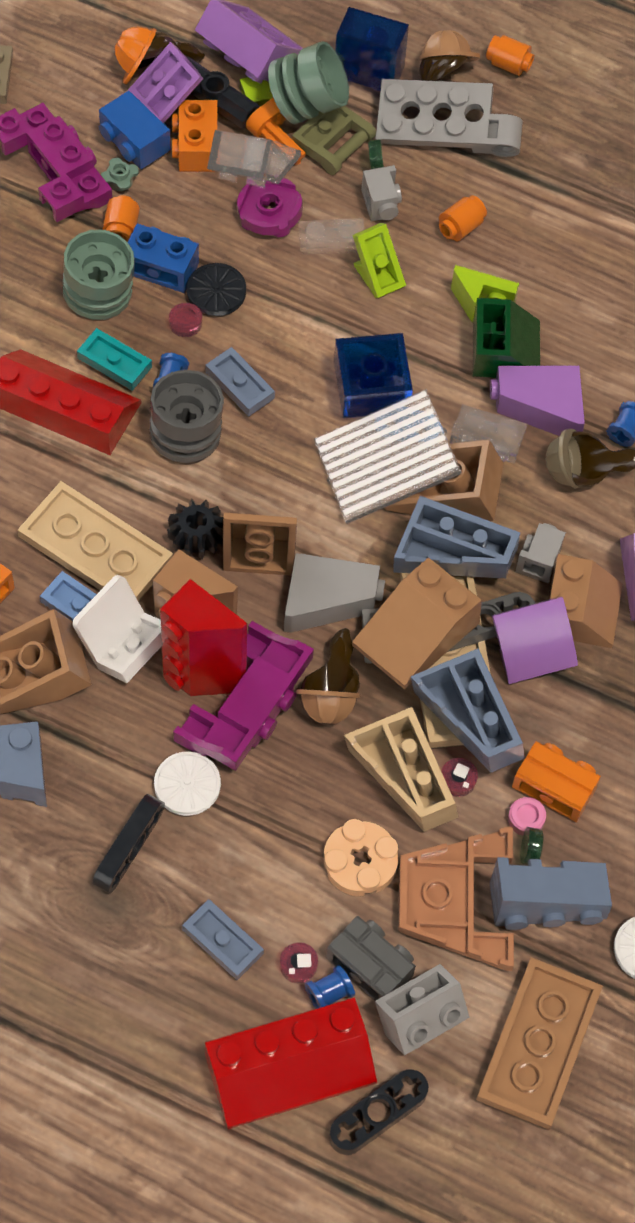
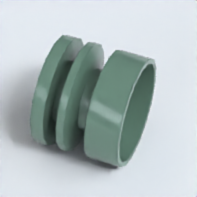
M324 41L301 49L299 54L291 53L285 57L271 61L268 67V79L274 101L281 114L288 122L294 125L306 119L316 117L319 111L326 113L347 105L349 86L344 67L335 50Z
M89 230L78 234L68 243L64 252L63 297L69 308L79 316L91 320H106L117 316L128 306L132 297L134 252L126 240L118 234L107 230Z

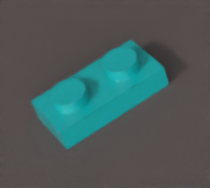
M98 328L92 332L77 350V359L132 391L152 368L151 359Z

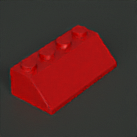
M22 349L3 355L0 358V409L107 455L112 454L141 405V399Z
M189 579L160 608L163 677L173 689L177 691L182 689L189 696L231 694L246 673L247 622L193 580Z
M355 997L205 1042V1058L227 1129L377 1084L368 1034Z

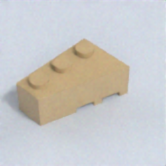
M412 707L344 735L349 752L424 832L458 818L456 803Z

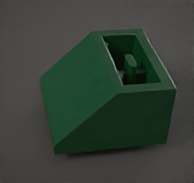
M477 298L473 318L472 377L496 378L498 366H540V320L512 300Z

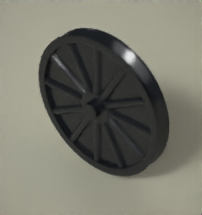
M223 263L206 264L197 268L190 275L187 281V297L191 305L201 313L211 316L227 315L237 310L243 304L246 297V282L242 274L230 265Z

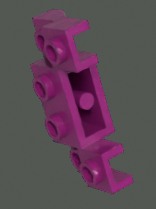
M44 103L21 114L14 108L0 115L2 152L6 156L28 145V153L50 180V182L38 188L39 200L42 204L48 202L52 207L53 218L56 222L85 209L100 208L108 204V201L113 198L112 188L94 166L97 164V160L93 151L88 146L84 147L72 125L67 126L60 116L54 117Z
M251 621L248 625L247 666L249 668L218 711V718L193 704L189 709V717L181 728L177 726L173 731L174 741L204 757L209 755L236 771L251 748H256L262 738L267 740L271 736L277 725L275 719L281 710L286 712L296 698L294 686L312 661L314 649L299 640L285 638Z

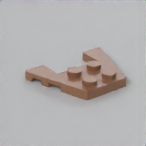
M504 827L499 829L498 832L484 836L482 834L471 836L466 841L451 845L445 843L401 855L399 864L398 932L499 969L512 971L514 967V933L474 931V862L496 863L497 857H505L509 859V864H512L513 827Z

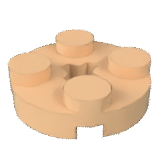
M357 819L347 821L344 826L339 827L330 835L325 845L323 858L330 882L340 891L352 896H365V893L384 890L391 883L397 871L398 844L396 840L384 828L374 823L362 822ZM364 851L368 853L367 857L371 862L369 864L362 862L360 866L354 864L355 857L352 854Z

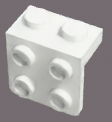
M115 575L73 619L72 625L98 670L125 683H128L162 646L161 620L144 613L127 580L120 575Z

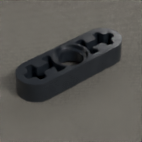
M146 794L142 798L100 863L93 878V885L108 893H112L159 821L165 807V802L150 794Z
M404 1070L335 1119L329 1134L330 1144L333 1149L343 1155H352L420 1107L426 1100L429 1086L426 1077L417 1070ZM406 1081L409 1085L417 1083L419 1085L416 1093L417 1097L414 1098L411 1094L405 1095L399 1101V1106L402 1109L398 1110L393 1098L402 1093L404 1088L403 1082ZM389 1091L392 1092L393 1098L387 1094ZM375 1102H382L390 1109V1117L383 1122L373 1121L368 1115V1107ZM360 1114L363 1124L371 1132L366 1133L363 1126L355 1132L354 1143L351 1144L347 1139L341 1142L338 1139L341 1134L340 1128L344 1126L346 1130L353 1129L359 1123L356 1115Z

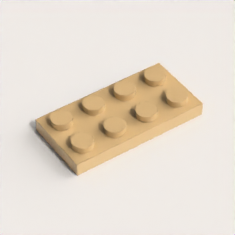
M62 481L58 483L17 530L18 537L100 591L115 575L124 577L138 601L153 585V579L173 557L172 552Z

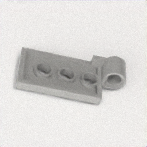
M382 79L376 142L377 144L472 148L473 153L512 157L520 153L523 120L514 115L491 114L494 91L492 83ZM407 107H417L420 110L418 116L414 119L404 118L402 113ZM440 108H448L451 111L450 117L443 121L437 120L434 117V113ZM478 109L482 111V118L477 122L468 121L465 117L470 110Z

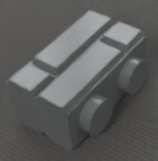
M356 916L328 946L326 958L335 966L340 965L348 977L376 1001L409 982L414 976L416 965L412 963L414 958L406 948L399 944L394 947L383 938L385 933L377 923L372 920L365 922L359 916Z

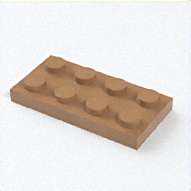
M531 957L476 1100L550 1130L603 985Z

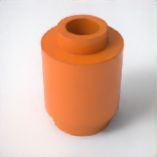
M495 35L488 46L486 59L490 60L492 65L520 76L523 71L528 72L530 70L535 55L531 53L532 47L505 35L502 37Z
M125 195L111 198L107 204L103 230L116 233L128 242L138 222L140 211L138 203Z
M474 195L463 197L439 215V229L447 239L460 241L483 223L484 218L487 216V209L478 197Z

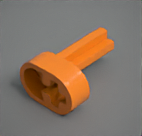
M272 98L250 115L245 126L257 139L264 138L291 166H297L301 163V159L306 156V152L279 127L286 118L281 114L274 98Z

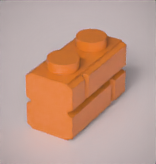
M536 741L514 777L512 788L538 800L543 805L577 823L595 793L601 776L596 774V770L590 764L584 761L574 762L563 756L562 750L551 743L543 745Z

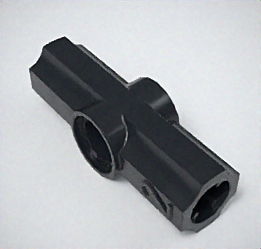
M187 57L203 77V80L191 94L200 100H217V114L220 113L241 129L246 128L245 125L248 118L260 106L230 86L229 79L224 73L219 71L210 72L190 57Z

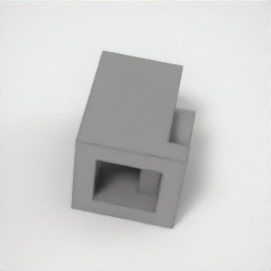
M395 165L363 171L361 191L371 221L390 220L399 213L397 204L402 202V195L399 184H395Z
M539 523L535 535H527L523 549L519 554L515 572L549 583L557 555L560 554L566 532L558 530L551 524Z

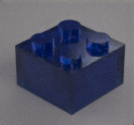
M348 7L336 34L335 52L344 67L347 81L381 91L382 79L399 80L405 67L409 24Z
M403 333L335 339L334 367L343 418L369 416L412 397L413 388ZM411 403L400 407V409L406 410L410 408Z

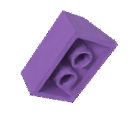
M210 0L195 28V31L204 37L203 43L216 51L221 50L224 52V59L237 67H244L246 69L245 75L258 83H262L263 80L269 81L268 67L271 61L291 53L299 54L300 50L303 49L249 7L225 0Z

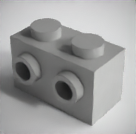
M441 964L375 1001L385 1036L404 1055L470 1018L460 982Z

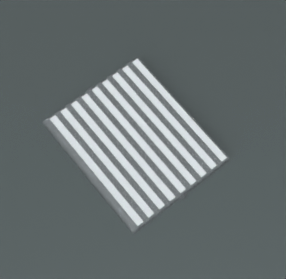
M427 389L314 438L328 476L327 482L332 486L346 524L462 474L446 437L447 430L441 425Z

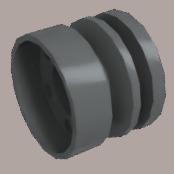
M180 370L160 378L153 387L150 401L151 418L149 434L152 445L162 456L172 461L190 463L203 460L210 456L218 447L222 431L224 397L221 387L213 378L199 371Z

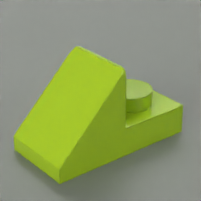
M379 223L352 235L360 257L359 261L353 263L354 267L375 298L382 297L406 286L385 223Z
M455 265L451 284L453 294L472 323L477 298L509 299L516 303L519 283Z

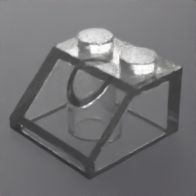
M215 130L207 169L218 172V179L237 183L238 177L247 178L246 184L265 188L266 182L280 183L300 158L301 151L270 139Z

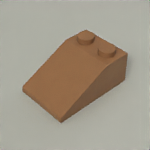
M490 440L448 444L449 449L389 474L388 480L448 453H452V458L388 485L386 491L454 461L457 465L456 467L385 497L383 507L388 511L412 515L419 497L423 496L482 519L493 521L504 463ZM442 445L429 446L425 449L415 452L409 456H406L400 460L391 463L390 468L402 464L424 453H427ZM412 448L398 449L393 452V457Z
M224 513L223 571L292 576L296 549L297 518Z
M428 557L400 582L352 641V646L405 690L412 683L410 676L430 668L479 624L482 600Z
M55 609L0 636V714L59 701L92 685L80 638L72 625L73 622Z

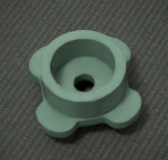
M113 158L109 161L107 171L102 172L101 176L113 190L125 191L132 186L133 177L139 174V169L135 164L128 165L120 158Z

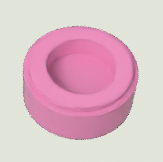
M523 797L516 800L511 805L508 814L510 827H513V831L522 836H533L539 833L546 820L544 806L541 802L531 797Z

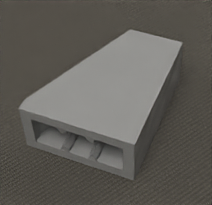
M296 553L285 611L284 632L292 633L362 616V609H374L375 600L382 601L385 586V580L379 579L380 566Z

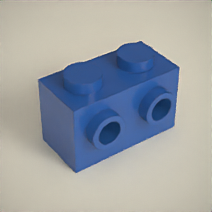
M130 91L125 92L99 109L100 125L98 127L103 138L108 142L112 141L119 148L122 156L127 161H132L140 170L171 150L170 129Z
M137 223L128 240L134 252V277L185 293L187 281L199 264V243L193 242L186 237H177L162 232L156 227H147Z

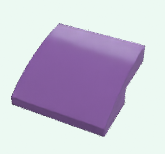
M170 42L128 90L164 123L203 80V77L179 48Z
M562 596L491 615L508 684L578 666L571 627Z

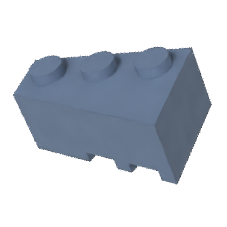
M420 496L394 556L393 572L411 573L429 557L451 576L506 579L518 549L520 532Z
M479 648L410 676L414 693L490 773L525 759L523 742Z
M28 722L0 725L1 798L33 801L36 805L47 807L39 723Z
M497 857L490 881L495 927L505 926L508 930H520L526 928L528 924L543 923L544 927L552 928L562 926L570 921H580L584 925L602 922L603 919H607L612 907L606 863L562 861L560 863L561 867H542L541 859L528 860V866L509 865L508 858Z

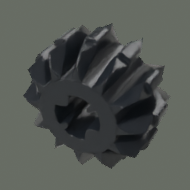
M191 498L189 507L178 503L176 514H170L168 518L169 528L167 529V536L169 540L173 541L175 552L178 549H184V553L191 556L193 552L198 553L201 559L204 558L206 550L215 554L218 550V544H223L224 517H221V510L218 506L209 508V502L206 499L201 505H196V502Z

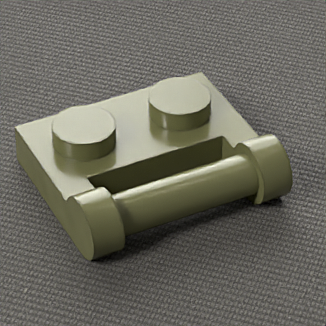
M342 106L326 113L319 111L316 117L309 119L292 135V140L307 155L319 162L327 173L335 175L342 168V163L364 142L368 143L376 137V130L371 123L346 106ZM353 129L356 132L334 154L328 151L347 131Z

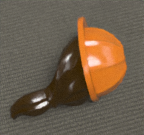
M139 26L123 31L115 44V55L118 63L126 71L122 81L125 85L131 80L137 69L151 64L170 42L177 46L186 57H190L196 62L204 59L205 54L201 53L192 44L180 43L163 32H156L155 28L148 29Z

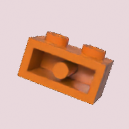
M184 100L179 105V113H172V132L179 133V139H172V158H179V172H218L217 100Z

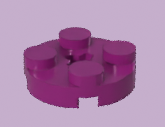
M279 176L261 177V182L254 185L251 182L242 188L237 199L242 227L260 235H274L276 237L288 235L291 228L298 223L303 213L302 197L296 190V186L290 180ZM270 202H274L276 206L272 209L263 207V205L268 206Z

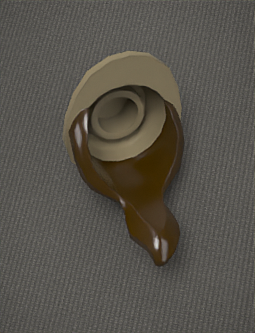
M565 429L561 432L560 437L550 443L546 452V467L550 475L558 483L572 486L576 489L582 486L598 484L608 473L613 471H632L635 469V450L622 449L611 451L589 432Z

